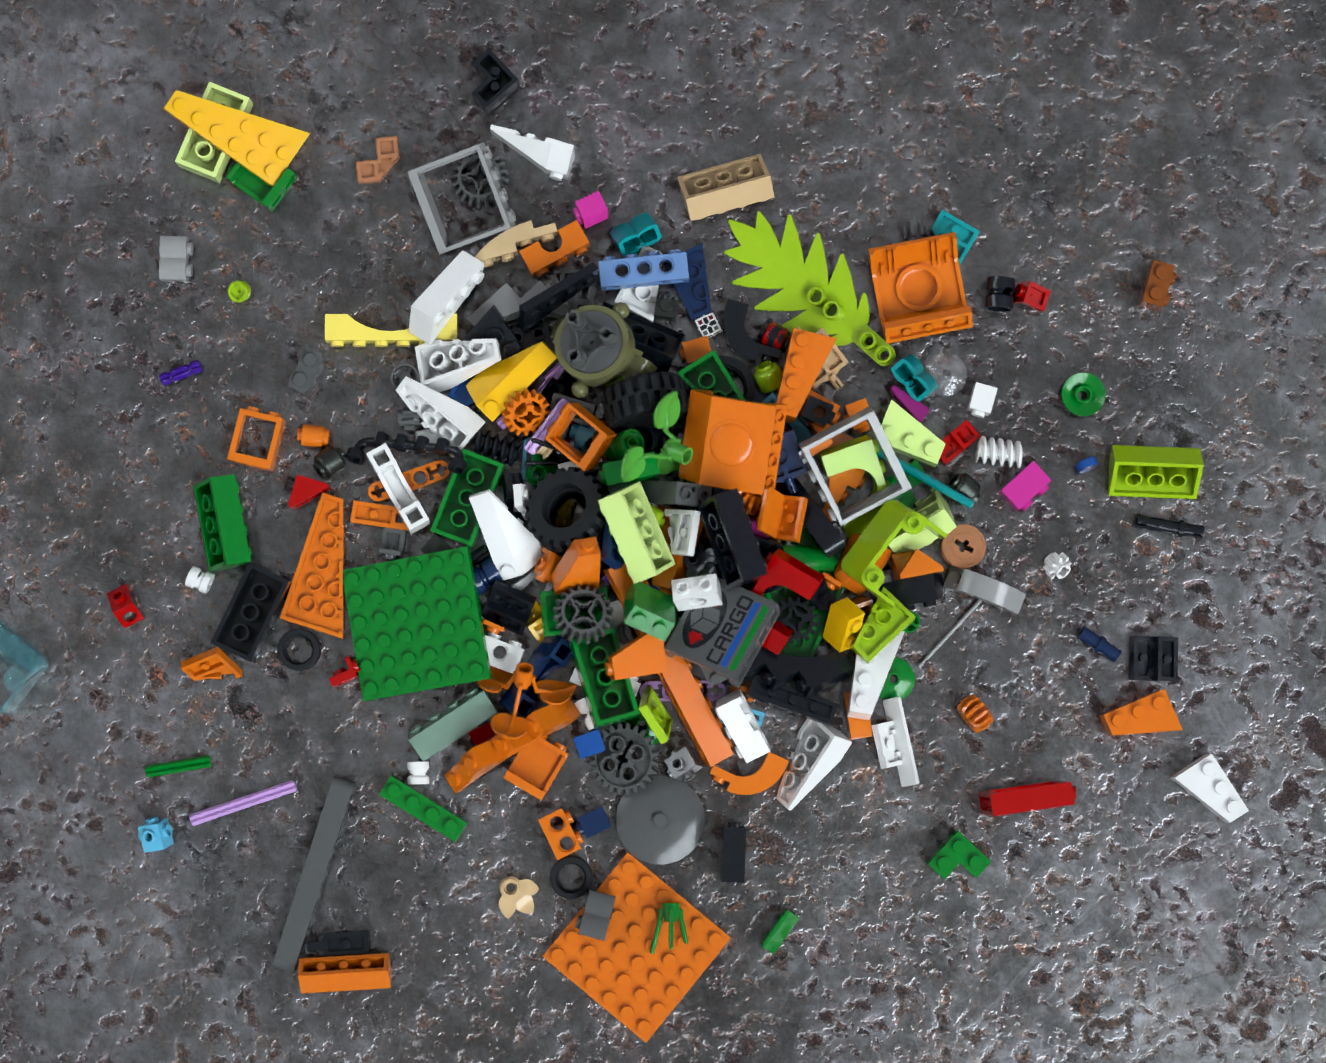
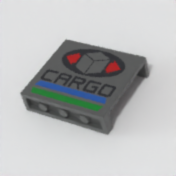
M718 578L721 584L723 605L685 610L684 614L677 619L672 635H669L665 640L664 649L668 657L673 658L674 655L684 658L728 678L731 685L739 688L781 611L777 602L742 587L727 591L723 579Z

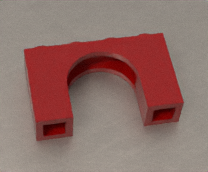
M778 548L774 554L770 552L765 559L768 574L754 581L753 583L756 585L753 591L750 589L749 591L764 596L767 588L779 585L785 586L810 600L815 595L825 576ZM775 621L762 646L779 655L791 637L793 630Z

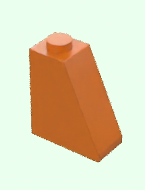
M596 537L573 540L551 574L555 595H559L562 592L568 593L569 587L576 591L578 584L581 586V590H585L587 584L590 586L589 590H593L595 587L599 589L601 553Z
M645 632L608 656V662L605 663L606 674L610 676L611 680L668 672L664 642Z

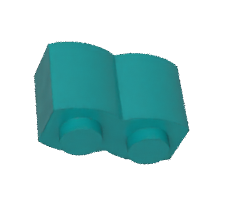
M649 213L639 214L629 223L619 224L609 232L615 246L623 257L635 254L642 247L650 246L662 237L658 225Z
M912 354L902 358L891 368L894 377L901 384L905 385L908 394L917 402L927 398L938 388L934 377L924 371L920 360Z

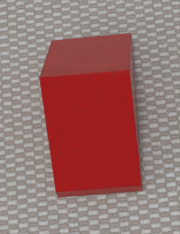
M297 474L288 506L294 510L332 489L327 483Z

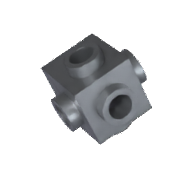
M687 746L682 749L677 748L669 754L670 757L664 760L667 765L666 771L672 779L684 782L695 777V772L704 767L694 748Z

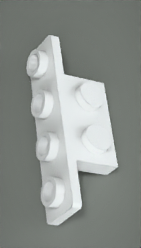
M901 698L883 700V706L887 722L871 725L880 767L885 769L897 766L902 787L919 784Z

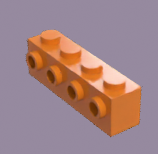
M389 953L299 958L298 981L301 993L391 988L392 969Z

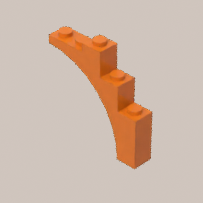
M810 390L799 415H802L809 396H813L834 405L832 411L836 414L832 424L835 425L842 414L838 412L840 405ZM815 408L813 414L816 418H823L825 411L822 408ZM805 421L815 435L831 427L829 424H826L825 428H821ZM841 432L832 437L833 444L827 448L853 440V438ZM850 469L828 477V488L836 504L844 502L849 493L845 490L846 488L855 491L856 487L861 489L867 478L864 476L866 470ZM825 501L822 512L832 523L833 521L827 512L830 507L827 501Z
M571 698L564 704H550L533 711L525 718L529 728L523 737L507 739L497 734L491 740L471 748L461 757V761L444 776L454 793H459L512 755L555 731L570 725L580 716V713Z

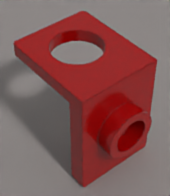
M127 584L107 593L112 612L124 628L144 619L143 614L133 602ZM127 612H134L136 614L130 620L123 618Z

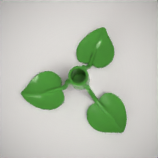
M677 391L664 396L654 412V426L658 429L663 428V432L670 439L665 442L660 454L644 453L641 446L631 447L626 452L622 461V481L630 482L638 478L646 468L645 459L649 457L657 458L659 472L663 475L679 470L680 463L687 465L691 461L693 456L692 448L681 444V440L668 430V427H672L676 423L680 414V401Z

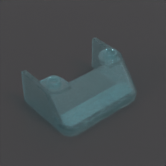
M0 621V661L10 668L4 675L3 682L5 687L13 693L1 707L0 713L12 714L47 670L48 659L43 653Z

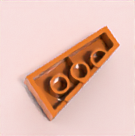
M796 328L793 329L776 403L788 405L786 422H795L837 338Z

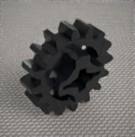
M788 597V603L781 600V612L776 621L793 630V635L789 638L790 645L793 643V640H796L798 645L801 644V638H804L806 641L810 640L808 634L814 635L816 633L812 627L819 625V623L814 622L818 614H812L815 606L808 607V600L801 603L800 597H797L796 601ZM796 606L803 608L807 614L798 612ZM787 608L788 615L786 618L780 619L782 611ZM792 614H794L796 618H800V622L797 623V627H794L793 623L789 624V620L792 618ZM809 622L807 630L802 633V625Z

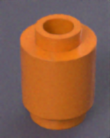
M303 424L302 428H298L297 441H301V446L317 448L328 446L330 429L319 425Z

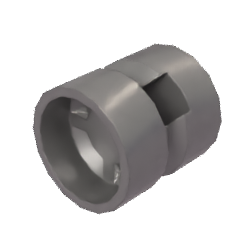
M405 363L399 364L393 369L390 378L395 389H397L406 376L420 383L419 373L415 367Z

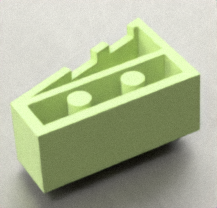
M891 399L881 426L893 451L936 468L945 443Z
M931 488L930 491L932 493L923 501L919 499L915 502L916 507L913 510L948 534L957 525L947 501L938 490ZM926 528L915 535L908 534L901 529L889 544V547L895 554L915 549L919 550L924 546L930 545L938 537Z

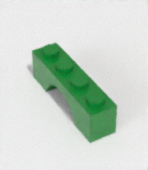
M394 775L390 776L379 794L454 842L459 839L468 824V821L427 798Z

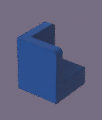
M599 729L573 738L580 759L605 751Z

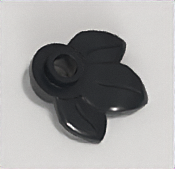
M711 547L704 550L695 548L694 555L697 556V560L693 563L691 562L692 556H684L683 561L687 567L685 572L686 578L716 574L718 577L715 566L717 561Z

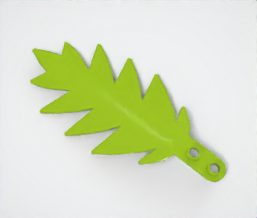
M760 211L757 212L755 228L731 219L728 220L732 232L741 246L725 250L724 253L740 262L762 267V269L733 280L732 284L749 288L782 289L756 305V310H806L781 326L787 328L789 332L800 326L802 330L816 333L823 327L828 335H834L832 337L837 338L835 341L836 346H844L854 342L877 364L889 366L894 362L896 357L894 348L886 344V341L868 326L870 310L866 293L862 294L859 306L857 307L852 275L844 254H840L828 284V268L821 235L816 233L804 263L803 251L792 215L789 214L787 216L781 247L771 225ZM869 338L873 339V343L871 345H867V340ZM884 352L889 353L887 359L882 358Z

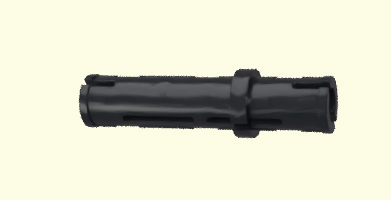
M1138 514L1135 528L1174 534L1179 538L1185 536L1202 540L1203 536L1201 535L1204 534V526L1185 523L1184 520H1179L1178 522Z

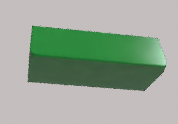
M787 908L784 909L760 943L761 946L774 954L799 920V917Z

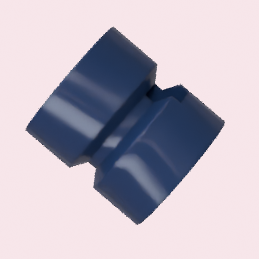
M491 556L481 561L479 568L473 567L478 596L488 590V585L493 587L496 580L501 583L504 582Z

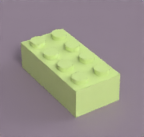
M212 82L208 83L202 97L203 99L249 114L254 105L249 97ZM189 128L175 162L182 169L220 183L231 158Z
M640 482L598 500L601 513L607 520L609 531L617 543L618 552L623 557L628 575L632 578L634 584L654 577L676 564Z

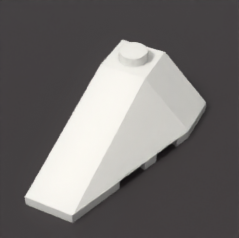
M807 718L796 737L799 740L796 750L791 752L790 755L792 761L789 770L784 773L776 795V799L786 809L791 811L841 761L852 744L843 733L833 726Z

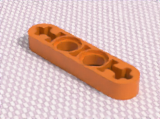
M437 460L402 472L411 490L415 491L446 480L450 476L451 471L448 470V463L446 461ZM438 465L447 467L443 476H440L439 473L433 474L434 479L430 481V474L426 470L427 468H430L431 472L438 469ZM420 471L426 474L425 482L421 484L416 483L414 475ZM380 481L374 482L369 486L368 495L374 502H383L390 499L386 491L381 493L382 497L380 498L373 495L375 487L378 486L380 489H384Z

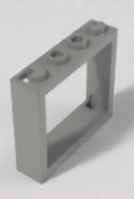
M485 143L477 144L408 171L439 255L516 226L515 213L512 209H509L507 192L504 188H501L499 171L496 167H493L491 161L492 153L490 148L485 146ZM478 153L504 223L450 243L424 173Z
M870 407L798 444L801 450L798 452L803 464L808 463L811 469L807 471L813 483H818L820 489L817 492L823 503L827 501L830 507L827 512L831 520H836L840 526L912 489L874 410ZM866 420L896 482L840 511L809 449Z

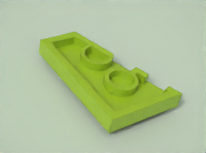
M884 586L881 592L894 601L896 605L889 607L880 599H877L852 646V650L867 664L882 652L916 618Z

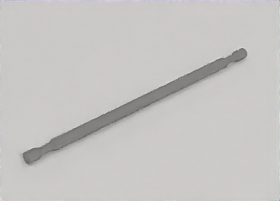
M978 599L925 656L924 660L917 665L919 668L930 659L979 606L982 600Z

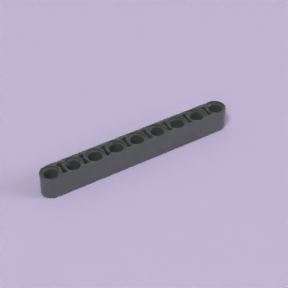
M334 776L273 960L272 967L293 974L296 971L353 797L356 782Z

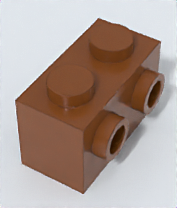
M1153 260L1148 265L1137 306L1159 312L1164 306L1168 305L1171 296L1168 293L1170 285L1174 284L1176 273L1173 272L1175 265L1158 260Z

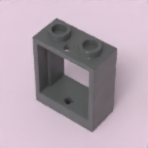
M644 481L643 490L649 503L698 508L699 504L711 497L712 487L677 481Z

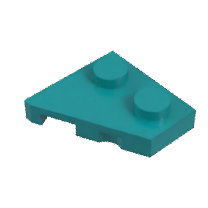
M944 210L940 212L931 228L935 236L955 232L959 266L980 232Z

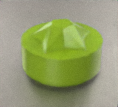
M237 280L230 283L228 286V296L232 301L240 303L249 299L251 289L247 282Z

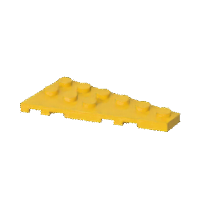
M178 90L174 91L163 107V110L271 187L275 185L310 134Z

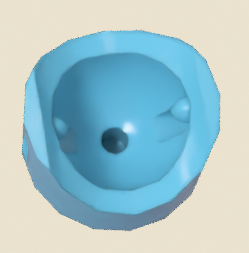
M574 423L569 432V437L575 439L574 447L587 452L596 429L592 426Z

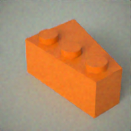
M1159 689L1099 715L1108 736L1183 730L1165 689Z

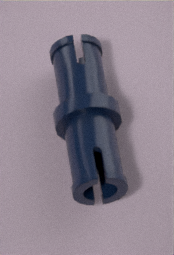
M1086 626L1081 629L1077 636L1078 639L1091 646L1094 652H1100L1112 660V662H1115L1122 653V650L1107 642L1104 636H1098Z

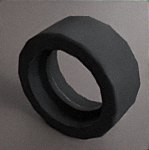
M292 629L279 640L277 647L278 657L282 664L289 669L296 671L308 670L320 658L321 643L317 636L308 630ZM295 637H304L312 645L311 657L303 663L293 662L287 655V645Z
M577 856L561 858L554 864L550 872L552 889L565 899H576L583 896L589 890L592 883L590 866L585 860ZM568 864L579 866L584 873L582 886L574 891L564 889L558 881V874L561 868Z

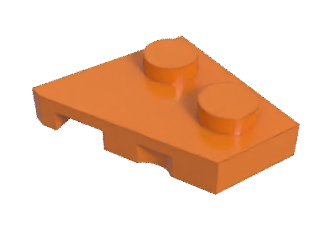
M219 647L181 661L180 669L194 681L222 679V675L234 674L235 678H240L243 670Z

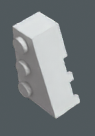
M1212 754L1203 755L1169 777L1224 822L1231 823L1249 811Z

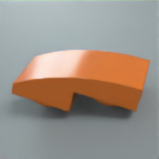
M850 691L843 692L846 714H848ZM847 717L850 740L873 736L871 719Z

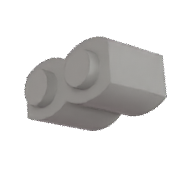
M160 236L159 280L162 282H189V277L193 276V265L189 264V257L193 255L194 248L193 242H190L187 236Z

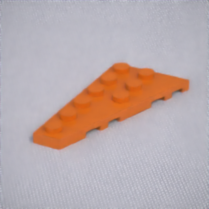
M322 493L280 619L344 639V500Z

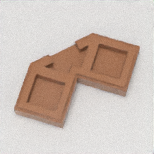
M397 136L375 138L377 159L356 161L359 185L381 182L399 161Z

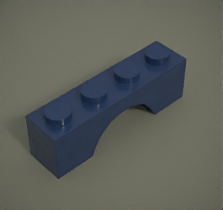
M559 635L546 636L527 662L534 667L533 675L536 676V682L544 680L553 670L566 666L572 657L569 642ZM514 682L499 701L501 705L512 713L518 690ZM532 683L521 692L516 715L518 717L526 718L539 704L538 694L534 692Z

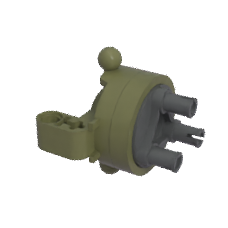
M623 302L616 303L612 310L601 305H586L570 310L571 313L567 312L564 319L558 318L549 335V338L553 340L552 343L555 346V353L559 363L569 374L578 380L571 388L572 394L576 398L585 397L589 391L588 386L597 387V385L609 384L620 377H633L637 374H647L657 370V367L652 362L642 357L643 352L635 348L632 330L623 320L629 315V307Z

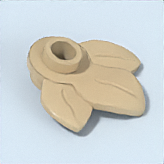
M514 876L504 878L499 887L502 894L499 900V908L502 914L507 919L514 914L516 909L522 913L532 914L534 912L532 895L539 891L537 884L530 879L519 880ZM509 883L515 885V890L512 892L507 890V884Z

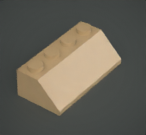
M761 154L677 177L690 221L701 220L710 215L722 214L728 210L743 208L749 204L764 202L775 197L771 176Z

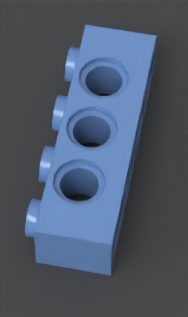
M680 249L670 250L668 254L661 255L659 252H649L646 256L638 257L637 254L625 255L623 259L609 256L604 257L603 261H598L602 291L689 282L686 252H681ZM667 262L672 268L668 272H663L659 268L660 264ZM640 265H647L650 271L647 274H640L637 269ZM619 267H625L628 273L620 277L615 271Z

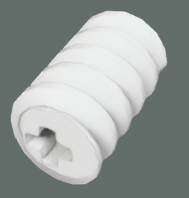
M981 436L976 446L975 463H977L979 457L982 458L983 464L990 458L991 465H994L996 460H999L1000 466H1003L1005 461H1008V465L1011 468L1013 463L1016 462L1017 468L1020 469L1023 456L1021 442L1017 440L1013 445L1012 440L1008 439L1004 445L1002 438H999L995 443L994 437H990L987 442L986 437Z

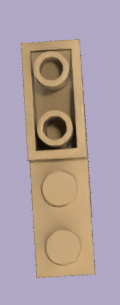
M532 220L516 225L487 243L475 258L484 263V268L494 265L493 262L512 261L515 259L514 256L518 255L516 247L526 248L536 241L549 242L554 240V237L558 236L556 225L552 223L534 228Z

